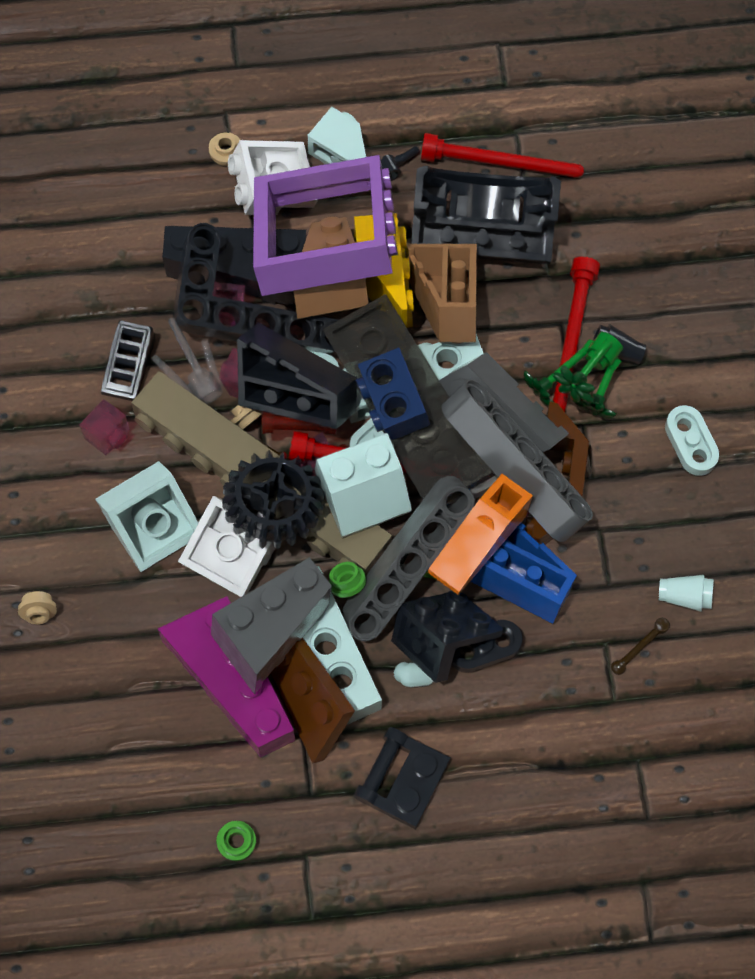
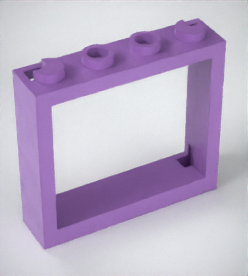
M380 155L254 177L253 268L262 296L393 273L391 256L398 255L395 236L392 235L396 234L392 213L394 211V204L390 190L392 189L389 168L382 169ZM371 190L374 240L276 257V207Z

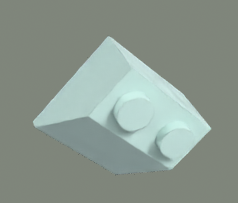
M388 433L316 460L314 470L321 480V487L342 538L412 511L402 467Z
M159 461L96 498L111 528L140 572L188 544L198 525V521L174 476Z

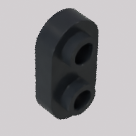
M508 620L495 621L503 628L501 637L506 638L509 645L507 647H499L495 642L497 638L455 648L451 665L458 671L469 673L513 658L519 652L522 644L520 629L516 624ZM464 649H469L473 652L474 656L466 660L461 657L460 652Z

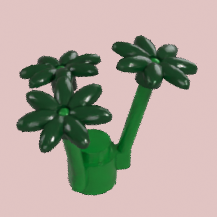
M600 332L594 341L589 339L582 349L549 377L546 378L544 376L538 381L525 370L524 381L533 389L534 395L540 397L541 402L545 406H549V402H553L548 391L553 388L552 384L557 381L561 384L558 388L559 392L569 393L571 391V399L579 409L590 410L593 416L600 415L604 419L611 420L617 413L605 409L604 402L606 398L604 394L615 370L621 364L618 355L622 352L623 346L614 336L606 332ZM586 356L587 364L581 371H577L573 375L569 369ZM594 367L599 370H604L606 367V372L597 392L591 396L589 393L593 392L595 387L586 383L587 375Z

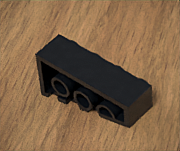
M165 226L162 258L166 277L178 280L183 244L193 226ZM215 227L220 234V248L214 286L227 289L228 293L242 296L243 293L262 298V302L276 305V302L290 305L293 310H296L293 291L262 296L253 268L254 228ZM276 229V257L302 252L307 238L306 230ZM193 238V242L198 249H210V244L205 238ZM191 271L188 273V278L193 284H205V278L200 272Z

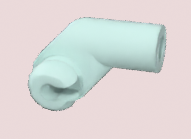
M401 662L394 669L396 681L405 687H421L433 683V680L415 663Z

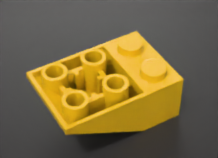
M393 213L396 234L392 235L395 236L398 255L391 256L393 273L366 278L368 297L398 339L406 341V329L413 327L412 290H409L410 266L409 259L405 256V248L407 247L405 226L398 227L397 213ZM373 215L354 216L355 243L374 240Z

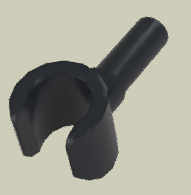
M414 146L396 157L390 154L383 156L381 159L382 169L389 168L391 181L400 176V165L420 153L419 148Z

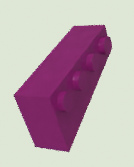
M228 596L158 628L161 640L205 690L214 704L222 710L260 758L295 741L292 725L268 677L262 682L261 688L254 695L211 636L212 614L231 604Z

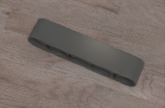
M469 379L442 404V412L446 419L498 477L504 474L533 495L528 511L553 539L565 542L592 519V510L585 499L483 385Z
M446 476L435 483L368 572L364 588L356 595L351 596L345 603L342 616L350 633L356 639L369 641L381 633L474 507L475 499L473 494L459 478ZM461 491L460 497L455 503L446 504V499L452 492ZM438 522L435 531L430 534H423L427 524ZM415 553V557L410 563L400 564V560L405 554ZM385 583L393 584L387 593H377L381 585ZM363 613L370 614L367 621L359 624L354 623L359 615Z

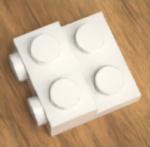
M239 141L233 154H230L228 158V171L230 175H236L238 184L235 187V201L238 205H243L245 215H254V177L310 167L304 142ZM318 200L276 207V215L281 208H314Z
M213 496L178 562L243 597L248 594L261 567L267 565L275 550L274 542L267 541V545L263 549L259 546V539L257 538L247 544L245 532L236 535L233 531L234 523L226 521V510L222 508V499ZM258 512L257 516L263 518L262 514Z

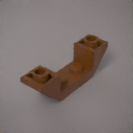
M549 402L547 414L545 415L557 427L562 426L569 433L549 450L564 452L561 473L568 474L567 480L583 496L589 441L557 403ZM532 515L526 516L525 531L539 544L544 543L545 545L553 540Z

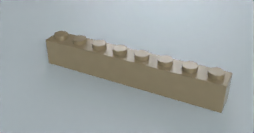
M160 371L155 374L131 402L135 414L134 420L141 428L150 433L153 430L163 436L164 443L177 453L181 450L192 457L191 461L201 471L205 473L212 471L219 476L223 486L226 482H229L228 475L231 470L238 471V464L241 460L251 464L253 453L258 455L260 459H264L266 452L270 450L274 458H280L274 451ZM284 482L285 486H287L289 489L296 490V494L301 495L295 487H293L289 483ZM277 490L275 491L274 498L269 500V509H271L273 501H277ZM324 495V501H322L324 505L323 514L318 517V525L315 529L308 528L307 544L317 554L321 556L328 554L338 561L337 565L343 562L355 563L367 575L392 542V535L379 525H375L342 538ZM284 516V517L279 518V520L285 519V518H288V517H287V516Z

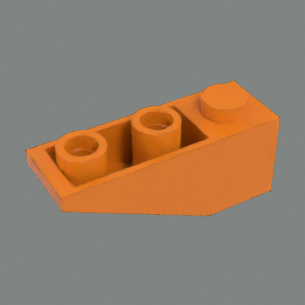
M501 474L472 508L432 563L428 573L459 595L524 520L533 495L504 474Z

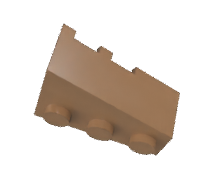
M327 217L320 222L311 223L302 252L355 243L347 218ZM366 278L293 291L297 319L369 306Z
M407 244L406 258L409 259L410 280L408 282L439 342H452L456 344L476 342L477 244Z

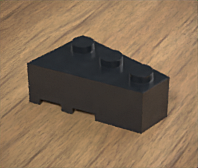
M257 323L237 338L239 406L335 429L357 411V377L261 323Z

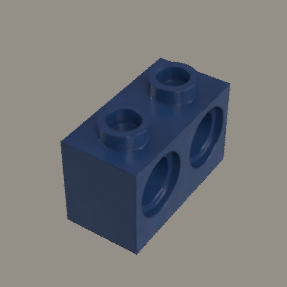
M400 348L358 364L362 377L356 379L363 399L371 398L375 409L369 411V414L377 432L384 430L392 441L430 425L426 410ZM383 375L393 377L385 385L376 384L377 379ZM396 407L406 408L405 413L400 417L393 418L388 416L390 411Z

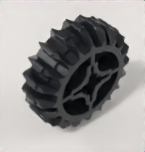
M270 450L266 452L264 459H260L258 455L253 453L251 464L241 460L238 464V471L231 470L228 475L229 482H226L223 486V494L225 496L222 498V508L226 510L225 519L228 523H234L233 531L236 535L245 532L247 544L257 538L259 539L261 549L267 545V541L274 542V547L277 550L281 547V541L286 540L293 547L296 544V535L306 540V537L309 536L308 528L315 529L318 525V517L323 514L324 505L322 501H324V491L320 489L321 480L319 476H312L313 468L311 464L301 467L299 455L292 461H289L285 451L280 454V458H274ZM284 482L289 483L290 485L295 487L301 495L296 494V490L289 489L287 486H285ZM277 490V501H273L272 507L269 509V500L274 498L275 491ZM245 504L250 505L251 509L259 511L263 518L254 515ZM284 516H287V517H288V518H285V519L278 520L279 518L284 517Z

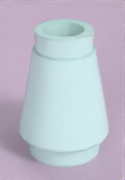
M704 575L668 579L660 578L659 601H666L667 603L702 612V608L712 609L714 579L704 578Z

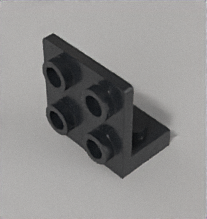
M449 591L439 595L403 602L398 609L391 642L437 683L448 680L455 648L501 637L503 628L475 605L467 595L462 592L457 595L455 592Z

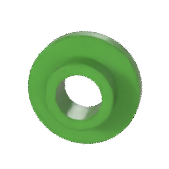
M343 562L336 565L329 574V583L332 586L331 592L341 598L356 595L366 584V575L363 569L352 562Z
M231 821L219 830L216 840L217 847L221 855L226 859L241 861L253 853L256 846V836L253 829L247 823ZM235 835L242 836L244 838L243 845L239 848L231 847L229 845L231 837Z

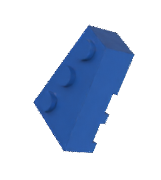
M520 523L473 577L471 582L553 624L571 591L577 575L544 543L539 544L525 531L526 526Z

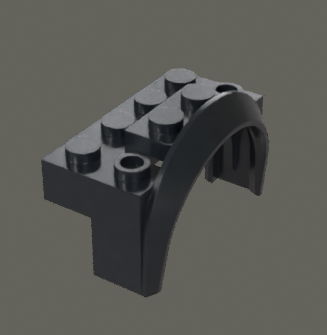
M429 166L417 168L411 244H477V258L549 265L552 259L554 226L558 221L561 181L552 176L520 177L431 168ZM451 190L450 210L448 217L446 215L447 194ZM520 197L524 199L522 221L518 223Z

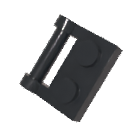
M388 727L383 736L385 743L363 786L358 785L353 797L416 830L445 772L450 757L408 737L398 729ZM398 749L409 753L387 798L378 795L377 791Z

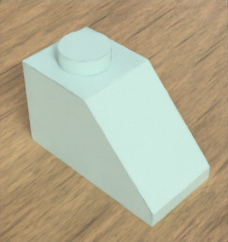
M331 107L308 134V154L324 164L366 157L360 123L351 114L340 112Z

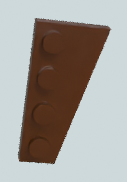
M302 638L294 644L285 655L282 663L275 667L270 674L313 764L325 760L355 710Z

